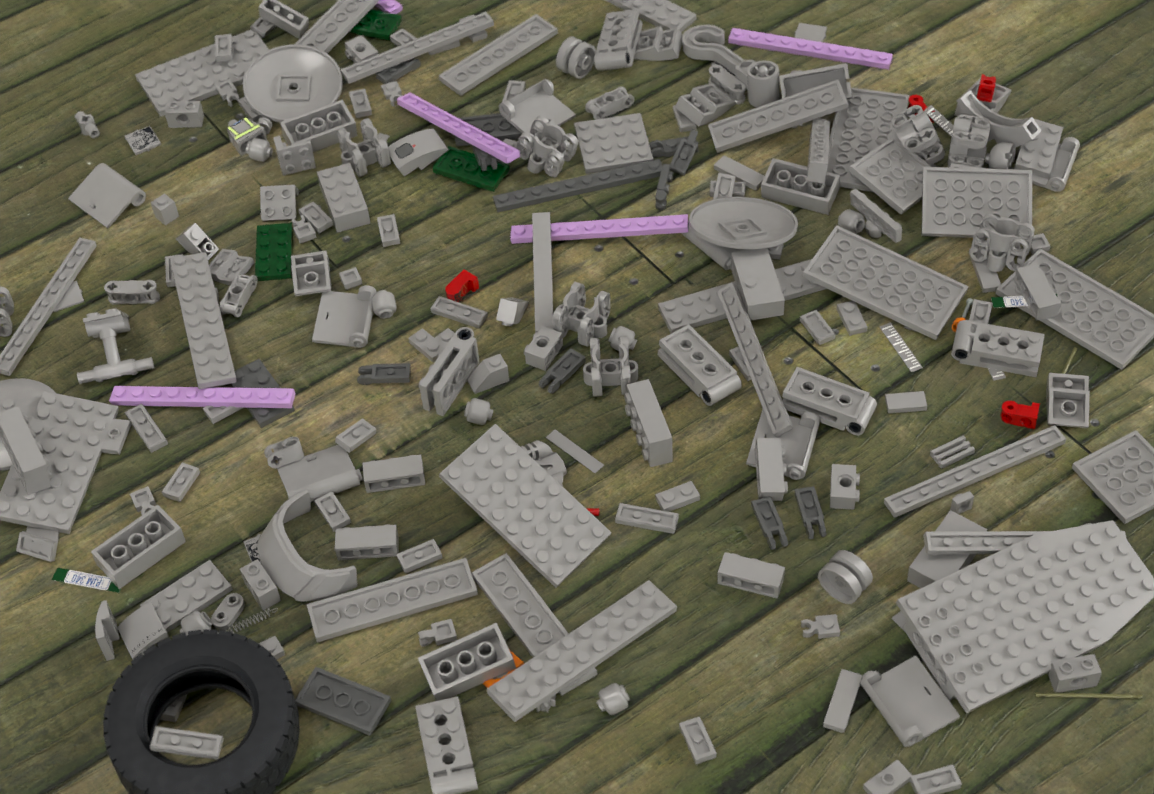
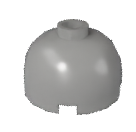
M1014 143L996 144L991 149V152L987 153L986 164H989V169L1013 170L1011 166L1012 162H1015Z

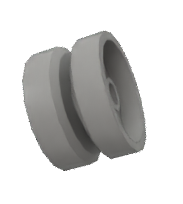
M569 37L563 42L558 51L556 67L564 73L582 79L589 73L594 64L596 49L591 44L582 42V40L575 37Z
M846 550L837 551L829 560V563L824 565L818 572V579L824 590L831 597L845 604L855 602L861 595V592L872 583L873 579L867 564L861 558Z

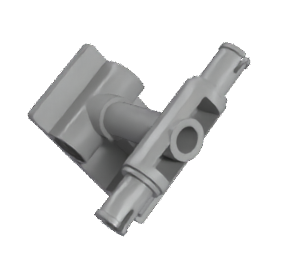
M115 308L106 310V314L100 315V313L95 312L87 314V318H83L88 337L92 336L93 339L100 337L102 339L107 364L95 366L93 370L78 372L79 384L91 381L100 383L106 379L129 374L136 375L138 371L154 368L152 357L120 361L116 336L118 333L130 331L128 314Z

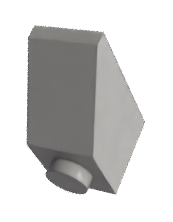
M514 297L501 298L496 320L502 321V325L510 327L513 324H518L528 307L529 301Z
M501 354L482 360L467 378L474 394L509 381L508 366Z

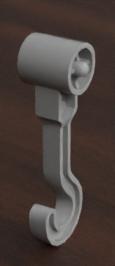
M698 25L684 32L682 43L683 52L686 56L698 60L716 61L733 73L739 81L746 85L749 103L757 108L780 100L779 67L776 63L765 60L755 62L754 60L742 59L723 46L725 43L724 30L717 26Z

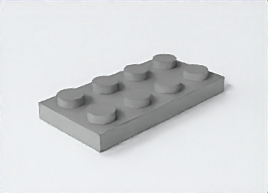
M1034 119L1041 132L1033 140L1021 145L1014 169L1032 170L1034 175L1049 178L1063 127Z
M208 560L140 604V607L151 601L168 633L179 626L183 618L194 611H202L233 589L215 565Z

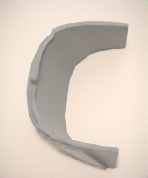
M308 490L297 493L282 504L259 537L257 545L260 562L273 583L285 594L295 598L296 601L326 599L357 587V570L355 566L325 570L309 565L299 556L289 540L283 524L311 511L310 493Z

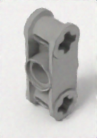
M711 66L709 68V84H715L735 100L736 104L744 103L746 100L744 95L746 85L722 66Z
M621 86L589 100L585 110L588 113H592L595 120L603 119L625 108H629L635 99L633 95L628 94L626 89Z
M237 272L227 293L220 302L219 309L221 314L228 313L234 315V317H240L248 299L257 286L256 275L247 276Z
M153 280L110 281L104 286L105 292L109 295V302L114 305L154 304L160 299V294L156 291L157 285Z

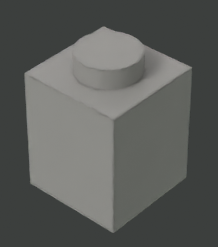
M165 193L150 202L155 217L165 226L179 217L175 202Z

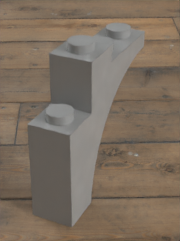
M971 90L965 92L956 100L965 115L983 117L990 120L991 128L988 141L995 139L997 144L1005 142L1014 143L1013 145L1016 148L1033 140L1041 132L1033 117L1013 119L997 114L983 105Z

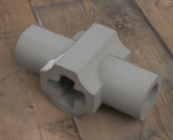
M82 111L76 113L75 119L79 123L82 134L89 135L91 138L98 137L100 132L95 125L92 115L85 114Z

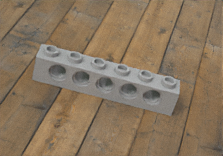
M823 118L812 121L807 167V181L825 182L828 166L830 121Z

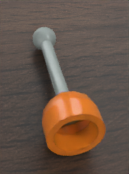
M972 298L966 300L967 305L962 317L956 318L953 321L952 330L956 332L957 324L962 320H966L965 317L970 305L973 304Z

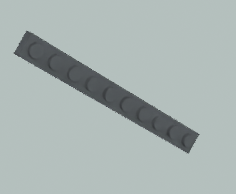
M660 159L495 195L493 196V202L497 213L660 177L663 165Z

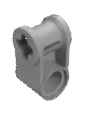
M289 437L283 441L270 444L264 451L268 465L275 469L298 462L304 457L298 437Z

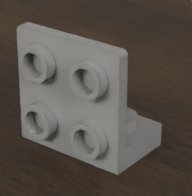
M280 136L273 137L283 176L316 168L310 141L286 146V143L281 141Z
M295 185L261 186V220L296 219V196H299L298 188Z

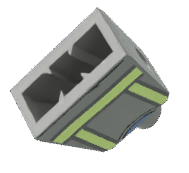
M244 118L240 121L233 119L228 124L229 139L241 156L246 154L247 144L252 139L267 140L265 128L249 118Z

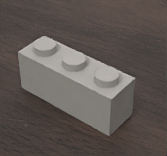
M263 0L259 5L260 17L298 39L309 28V19L278 0Z
M1038 263L1016 268L1014 282L1036 321L1058 316L1061 300L1054 293L1052 284L1047 281L1045 272L1041 270Z
M757 438L755 460L758 499L771 496L772 501H782L784 493L788 491L787 481H784L786 463L782 461V457H785V446L781 445V438Z
M421 454L362 463L367 493L425 485Z
M386 524L383 526L336 529L335 551L338 561L397 556L396 554L399 553L397 526Z
M724 552L718 570V584L778 599L784 581L785 567L775 563L762 562L755 558L742 557L735 553Z

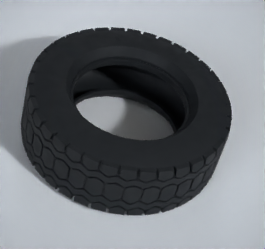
M201 630L188 631L187 636L184 632L172 636L173 640H170L168 637L157 642L158 647L155 644L143 651L144 656L140 653L131 661L132 666L128 664L120 674L121 678L118 677L107 699L103 717V734L109 758L122 785L129 794H271L276 789L275 786L278 787L295 758L299 742L300 725L290 681L280 663L267 649L252 639L237 633L233 635L232 632L219 630V633L217 630H204L202 633ZM207 688L228 690L242 697L252 708V720L245 737L231 752L218 760L197 765L182 764L166 758L159 751H151L150 749L155 727L163 713L173 702L190 692Z

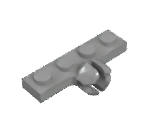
M857 189L850 191L851 205L865 216L867 220L865 230L870 237L879 238L882 231L883 234H886L895 243L902 240V227L898 222L890 218L888 213L883 212L876 203L870 201L864 193Z

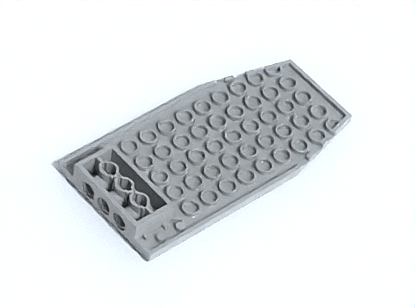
M1111 520L1035 534L899 598L896 604L907 620L902 628L949 701L957 698L967 714L1050 672L1052 661L1080 657L1104 645L1154 598V577L1115 522Z

